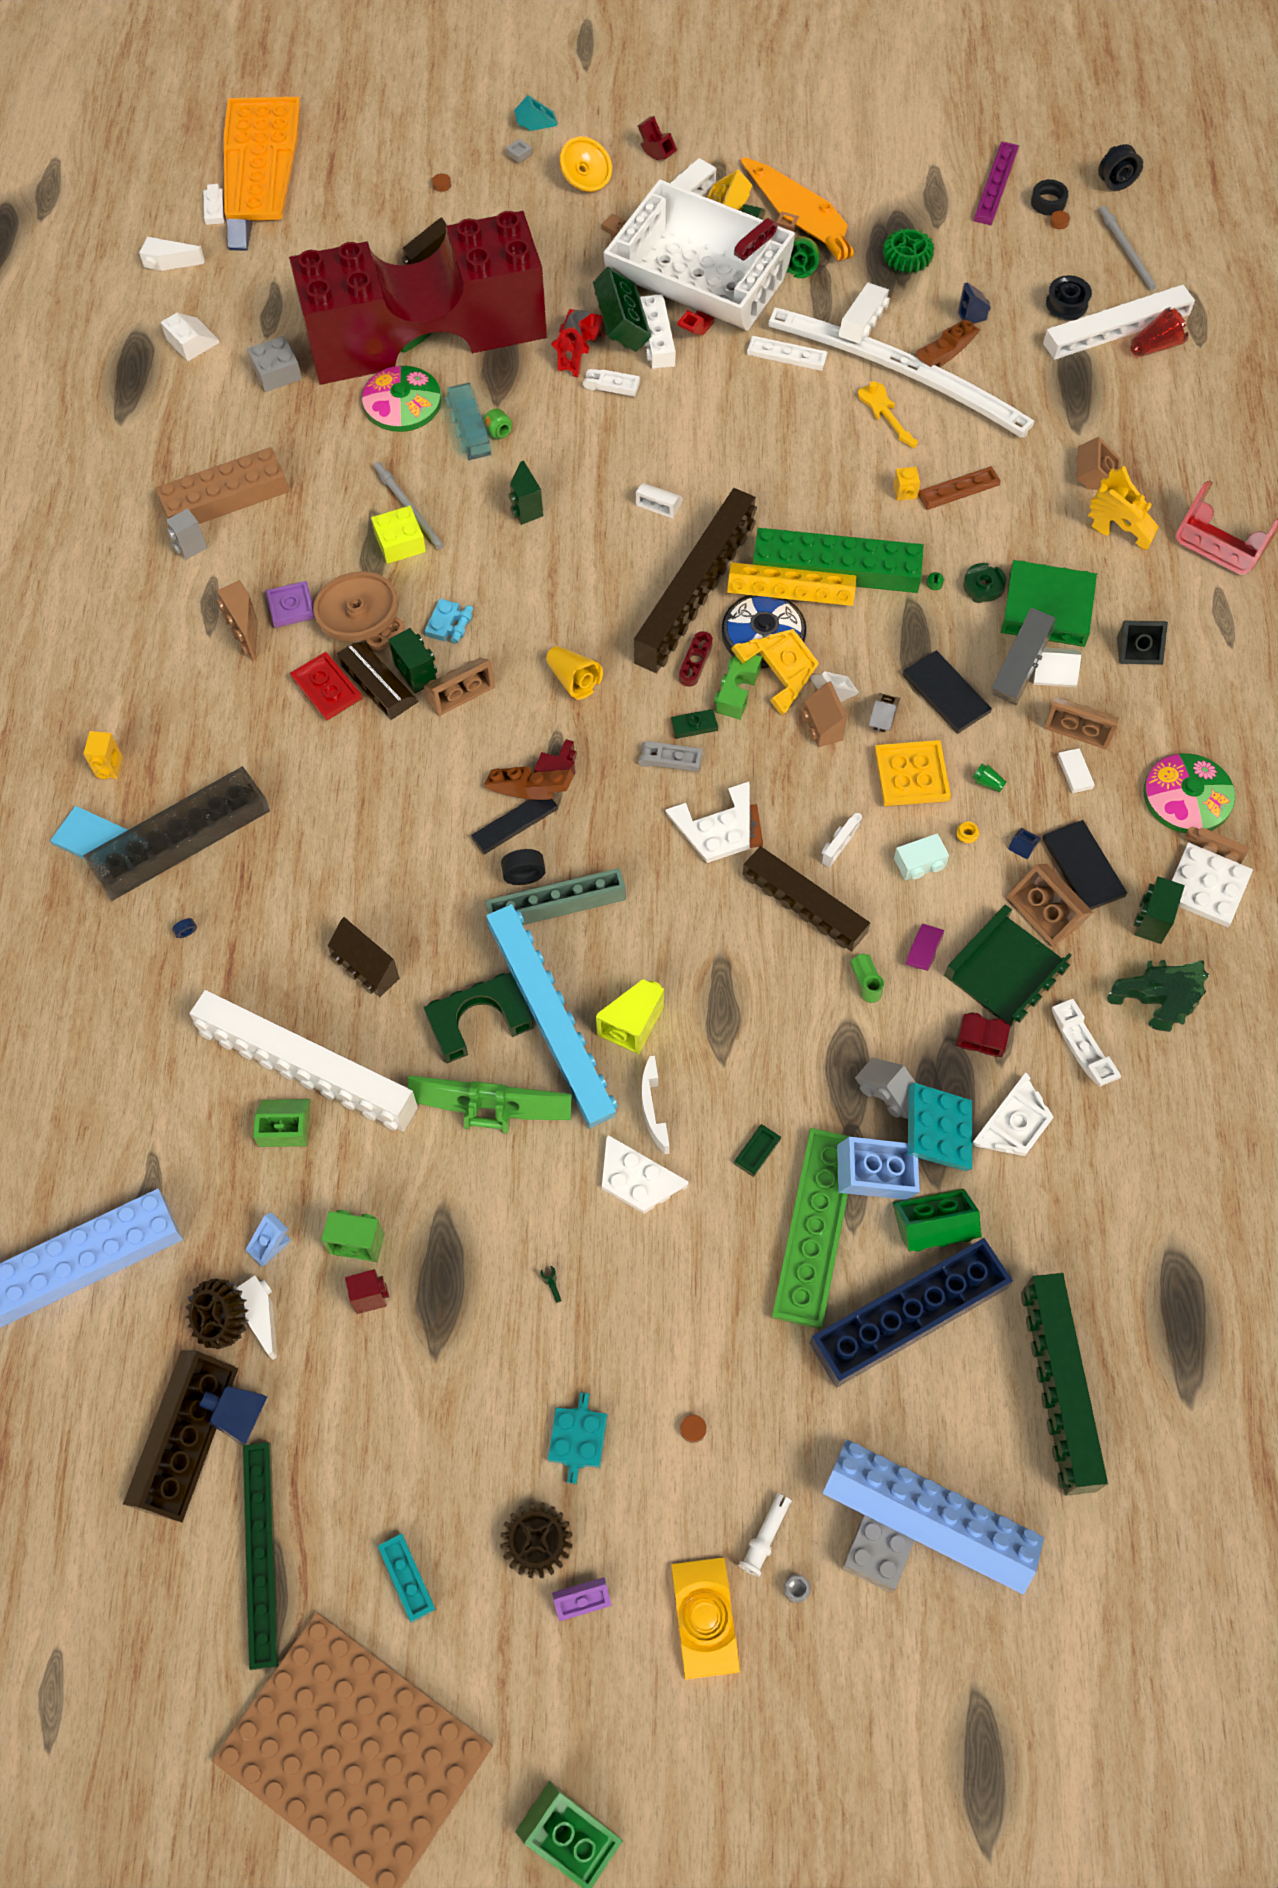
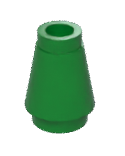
M981 763L972 777L976 780L977 784L999 793L1007 782L988 764L986 766Z

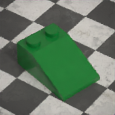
M550 1781L515 1831L526 1846L582 1888H592L623 1842L619 1836Z

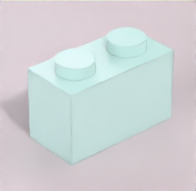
M938 833L897 847L894 855V860L905 881L911 878L919 879L931 871H941L946 867L949 854Z

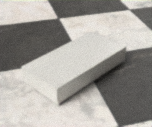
M1080 748L1058 753L1057 758L1071 792L1077 793L1093 789L1095 784Z

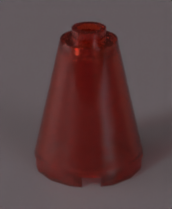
M1171 307L1164 309L1131 340V352L1142 357L1186 343L1189 335L1188 332H1184L1183 327L1186 326V323L1181 314L1175 308L1170 310Z

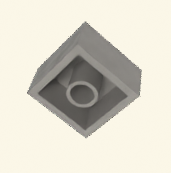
M284 336L247 348L251 365L265 392L302 379L298 361Z
M864 1515L842 1570L892 1593L896 1590L914 1539Z

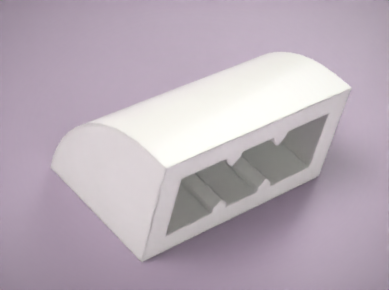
M642 483L636 491V506L672 519L683 502L682 496L646 483Z

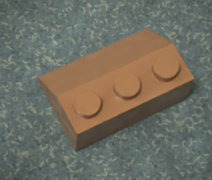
M480 657L425 685L426 699L437 715L441 716L495 688L492 664L490 660Z
M1055 697L1044 729L1107 750L1117 728L1119 717L1092 709L1086 705L1071 702L1065 698Z
M1048 864L1035 865L1006 896L1052 946L1078 929L1093 913Z

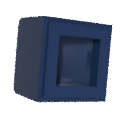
M1021 828L1014 836L1008 849L1028 859L1041 838Z

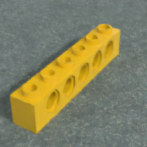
M731 562L727 593L853 606L856 575Z

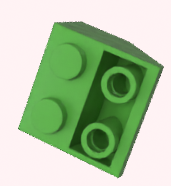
M261 1100L255 1113L253 1138L259 1147L308 1146L311 1100Z

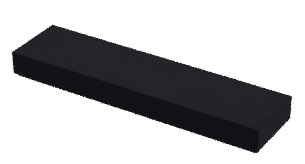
M552 798L550 800L529 799L472 834L471 838L485 855L558 810V805Z

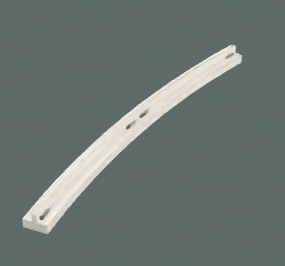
M775 307L770 317L769 327L834 346L900 372L967 405L1020 438H1025L1028 431L1033 427L1034 420L1000 399L935 365L929 367L915 356L869 337H865L861 344L839 337V326ZM776 318L782 319V320H786V321H785V322H782V321L776 320ZM891 357H892V358H895V359L899 360L900 363H898V362H896V361H894V360H891L890 358H891ZM908 365H911V366H913V367H915V368H918V370L916 371V370H914V369L908 367ZM1015 422L1020 423L1021 425H1023V427H1019L1015 424Z

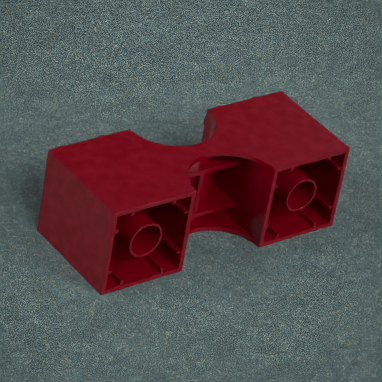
M503 211L497 216L477 220L468 218L461 220L457 224L447 225L446 235L439 249L427 259L410 265H394L379 259L370 249L368 241L361 243L346 242L340 247L320 251L306 250L300 255L289 257L319 385L376 374L384 369L395 367L397 357L404 346L413 339L427 333L448 332L458 335L469 344L472 354L547 338L543 269L524 211Z

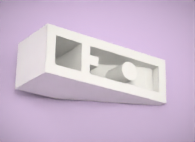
M152 237L146 238L139 252L144 268L160 271L200 265L205 262L201 246Z
M253 1276L238 1286L236 1290H241V1298L247 1300L244 1306L245 1309L249 1310L245 1313V1317L249 1320V1326L267 1354L274 1360L277 1358L273 1301L269 1297L272 1290L265 1280L260 1282L256 1276Z

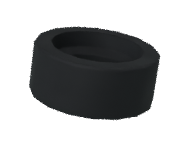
M1052 179L1042 180L1033 189L1031 205L1038 213L1052 216L1055 211L1064 210L1069 191L1060 181ZM1051 194L1056 196L1059 200H1046L1042 198L1041 195Z
M534 849L515 850L505 855L501 860L503 879L512 885H527L537 882L546 873L543 854Z

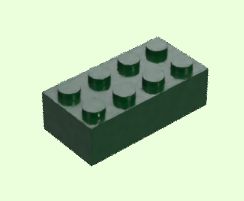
M607 266L592 282L599 303L598 307L603 317L602 320L606 327V334L611 340H616L625 348H630L637 352L652 335L636 283Z

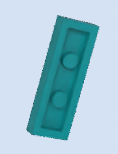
M401 1533L378 1545L377 1547L410 1622L413 1623L436 1611L404 1535Z

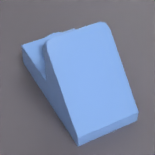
M272 1212L264 1215L246 1251L261 1267L266 1265L290 1242V1238L286 1235L288 1228Z

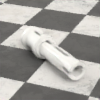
M779 1493L776 1494L756 1539L750 1540L748 1544L750 1548L745 1559L738 1564L742 1570L755 1577L761 1576L760 1569L764 1560L772 1553L770 1545L784 1515L792 1503L786 1497L780 1507L779 1505L784 1495Z

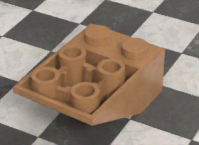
M238 580L217 590L220 598L217 600V603L223 612L221 615L227 625L230 624L232 627L230 629L236 640L239 639L241 642L239 644L245 655L249 654L254 661L256 660L258 620L250 596L242 582Z

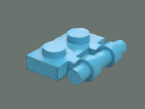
M439 599L424 631L425 636L445 642L449 635L451 636V642L458 643L465 634L466 624L470 623L472 619L473 607L466 605L464 610L460 612V604ZM454 621H458V624L453 626Z

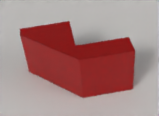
M687 310L678 320L677 326L691 333L704 335L714 324V318L698 310L695 314Z

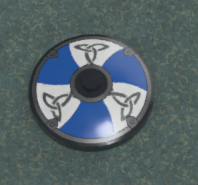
M748 595L732 604L725 613L722 621V640L726 649L733 657H735V654L731 648L735 644H743L753 639L765 638L769 635L794 629L805 643L806 621L798 607L787 599ZM762 657L761 668H770Z

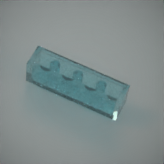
M470 382L447 387L448 396L445 397L447 408L452 410L450 411L452 423L457 425L455 426L456 436L462 440L459 441L462 453H466L468 461L492 455L490 440Z

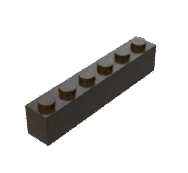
M759 846L744 863L743 876L749 883H755L762 888L766 895L773 896L779 900L783 907L789 910L792 909L803 921L810 922L816 926L821 934L833 938L841 948H847L852 952L867 935L870 927L868 920L762 846Z

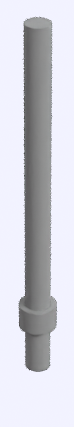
M1105 205L1101 206L1099 211L1104 218L1105 225L1112 230L1149 290H1154L1157 285L1117 225V219L1113 214H1110Z
M376 462L374 468L379 473L382 482L389 486L404 507L411 506L420 528L437 550L442 549L444 544L394 481L395 477L380 462Z

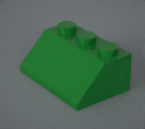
M965 1189L893 1202L901 1238L909 1252H919L925 1248L935 1246L944 1247L961 1241L970 1242L973 1239L982 1237L980 1212Z

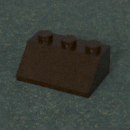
M343 917L328 944L331 954L329 957L336 965H343L346 968L345 971L352 979L356 980L358 978L368 993L372 994L374 992L377 996L381 997L400 979L395 961L348 919Z

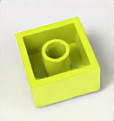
M411 506L371 517L375 536L387 564L426 552L424 537Z

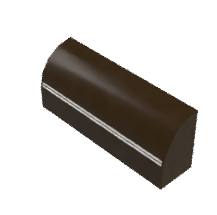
M353 643L337 653L340 666L390 720H393L418 703L417 698L365 643Z

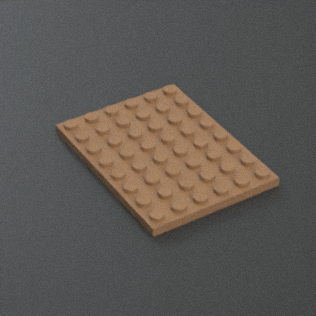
M316 1613L212 1759V1762L368 1887L402 1888L488 1756L493 1745L320 1614Z

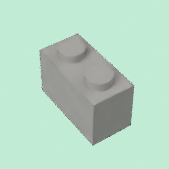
M188 508L166 520L169 527L166 531L171 540L174 541L171 543L177 554L181 553L185 560L207 549L199 523Z

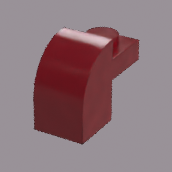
M649 116L637 125L643 138L641 147L653 159L665 160L677 151L671 133L661 134L654 116Z
M565 739L558 757L541 752L534 768V773L571 770L573 775H575L577 751L574 750V741Z

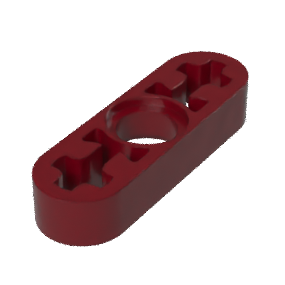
M766 218L736 244L734 255L742 261L746 260L774 236L778 224L772 219Z
M705 631L698 632L692 640L679 672L680 683L686 687L696 685L712 649L713 638L710 633ZM705 640L706 642H704L702 649H700V643ZM696 655L700 656L702 660L700 662H693L690 658ZM690 669H693L692 676L686 678V676H688L690 672Z

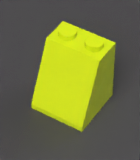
M642 979L597 1014V1036L640 1055L664 1009V988L657 982H648Z

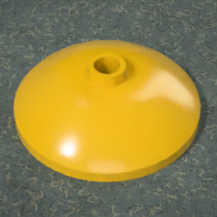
M575 137L567 141L561 149L559 156L560 168L564 177L572 186L585 192H596L606 186L612 175V163L602 145L588 137Z

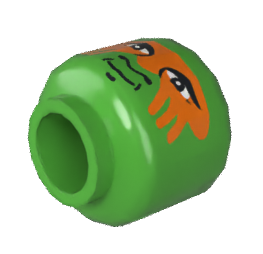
M495 408L491 409L484 416L483 427L493 438L502 439L510 433L512 421L504 411Z

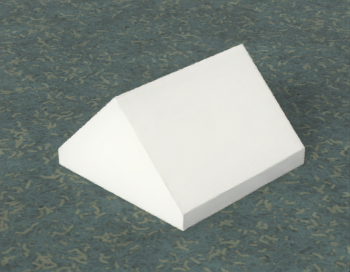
M1045 647L1041 655L1043 657L1038 661L1037 664L1039 665L1033 671V684L1077 687L1081 654L1076 649Z

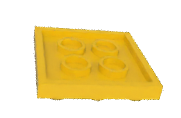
M941 740L875 745L874 751L884 806L950 801L951 793Z

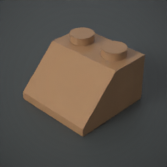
M1096 437L1078 446L1076 478L1087 489L1098 490L1102 478H1107L1112 468H1121V458L1100 437Z
M830 681L804 701V708L801 711L804 723L809 725L810 737L816 741L818 747L842 741L847 721V715Z

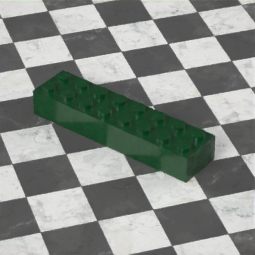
M1055 1273L1032 1276L1023 1291H1021V1301L1024 1307L1027 1306L1028 1316H1026V1325L1028 1331H1032L1033 1336L1031 1350L1033 1356L1037 1357L1039 1365L1036 1368L1038 1382L1043 1385L1044 1393H1042L1041 1398L1044 1409L1048 1410V1433L1053 1435L1055 1446H1052L1054 1461L1059 1464L1058 1484L1060 1489H1064L1065 1496L1095 1493L1108 1484L1064 1274Z

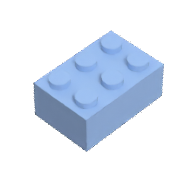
M848 1137L837 1145L839 1193L907 1200L920 1192L918 1158L908 1155V1143Z

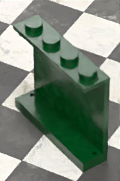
M1005 904L951 961L946 968L944 976L996 1017L1010 1025L1011 1028L1016 1021L1022 1022L1028 1014L1026 1010L1030 1005L1035 1007L1042 998L1040 994L1044 990L1049 991L1054 986L1056 976L1058 974L1063 976L1071 966L1068 962L1072 954L1068 953L1065 958H1061L1009 918L1012 909Z

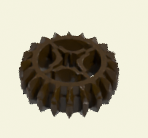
M215 1278L204 1281L194 1288L193 1294L188 1297L190 1304L185 1306L189 1310V1314L186 1316L190 1320L188 1328L193 1329L192 1337H198V1344H204L205 1348L221 1349L235 1344V1341L241 1339V1333L246 1331L244 1324L249 1320L245 1317V1313L249 1310L245 1309L244 1303L247 1300L241 1298L242 1291L236 1290V1284L230 1283L229 1280Z
M530 1503V1512L526 1513L524 1507L521 1506L519 1511L522 1516L518 1518L515 1513H511L510 1516L515 1523H504L505 1528L510 1530V1533H501V1538L508 1540V1542L502 1543L500 1547L502 1550L510 1549L503 1557L505 1560L514 1558L509 1565L511 1569L521 1565L518 1569L520 1576L525 1573L526 1569H529L528 1577L533 1579L534 1571L538 1570L539 1578L543 1579L544 1569L547 1568L549 1574L554 1575L552 1565L556 1564L561 1569L563 1564L559 1558L569 1559V1554L563 1551V1549H572L573 1544L566 1542L565 1539L573 1537V1534L570 1531L563 1532L570 1524L568 1521L559 1523L564 1516L562 1512L553 1517L555 1512L554 1506H551L546 1513L544 1512V1503H540L539 1511H535L534 1503ZM533 1519L548 1521L546 1525L544 1524L538 1529H533L526 1524L527 1521ZM554 1528L557 1529L559 1534V1542L555 1552L547 1545V1538ZM520 1529L526 1536V1543L517 1554L515 1537ZM528 1531L532 1535L536 1534L537 1537L538 1534L543 1535L541 1541L546 1550L541 1546H531L533 1542ZM535 1552H540L548 1558L539 1563L524 1560Z

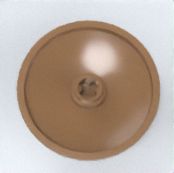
M360 571L341 575L327 583L318 593L313 609L317 624L326 635L336 640L354 642L372 638L383 632L394 621L398 612L399 601L396 590L388 579L376 573Z

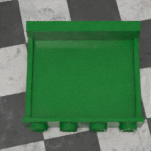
M1013 560L1009 572L1010 580L1001 633L1017 636L1030 608H1034L1055 617V628L1049 641L1085 647L1090 635L1097 573Z

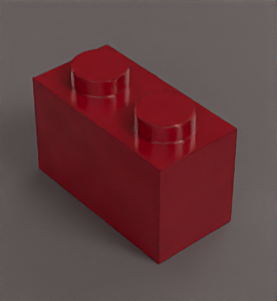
M375 1269L345 1277L349 1300L357 1314L387 1307L385 1298H389L388 1287L384 1282L383 1276H378Z

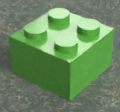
M346 1210L329 1211L321 1239L330 1255L378 1263L385 1235L378 1219L370 1214H361V1217L354 1216Z

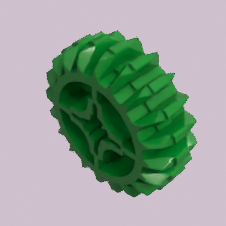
M908 227L906 230L899 228L898 232L893 231L892 234L888 235L883 245L885 263L889 264V268L894 267L895 271L900 270L902 273L908 272L910 274L912 271L918 273L919 270L924 271L925 267H929L934 256L932 238H928V234H923L922 230L916 231L915 228L913 230L908 229Z

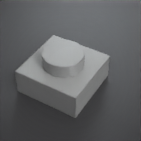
M518 139L506 148V154L520 163L532 154V147Z

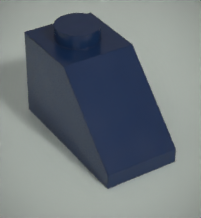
M968 282L964 283L958 314L962 321L967 320L975 324L987 320L988 312L990 311L989 300Z

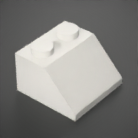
M175 313L161 321L166 340L187 362L220 343L219 339L196 317Z

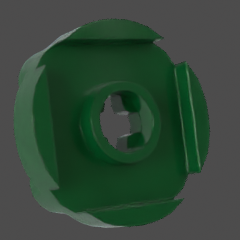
M978 563L968 569L964 577L963 587L975 603L994 601L1004 593L1006 576L997 566L993 568L989 566V563ZM981 580L989 582L988 585L982 584Z

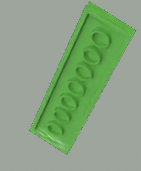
M810 1128L772 1314L773 1319L822 1330L848 1196L846 1193H839L837 1145L850 1136Z

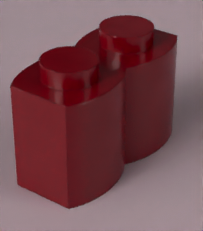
M974 1012L964 1014L960 1022L956 1046L970 1051H979L994 1057H1002L1006 1051L1010 1025L997 1018L987 1020Z

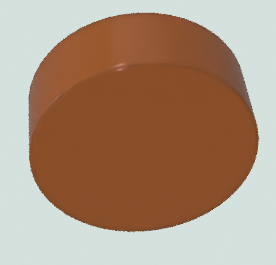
M439 173L432 179L433 188L439 192L447 191L451 187V179L447 174Z
M1055 211L1051 216V226L1056 229H1065L1069 225L1070 215L1065 211Z
M698 1415L687 1416L682 1421L680 1428L682 1437L690 1443L700 1442L705 1437L707 1430L705 1421Z

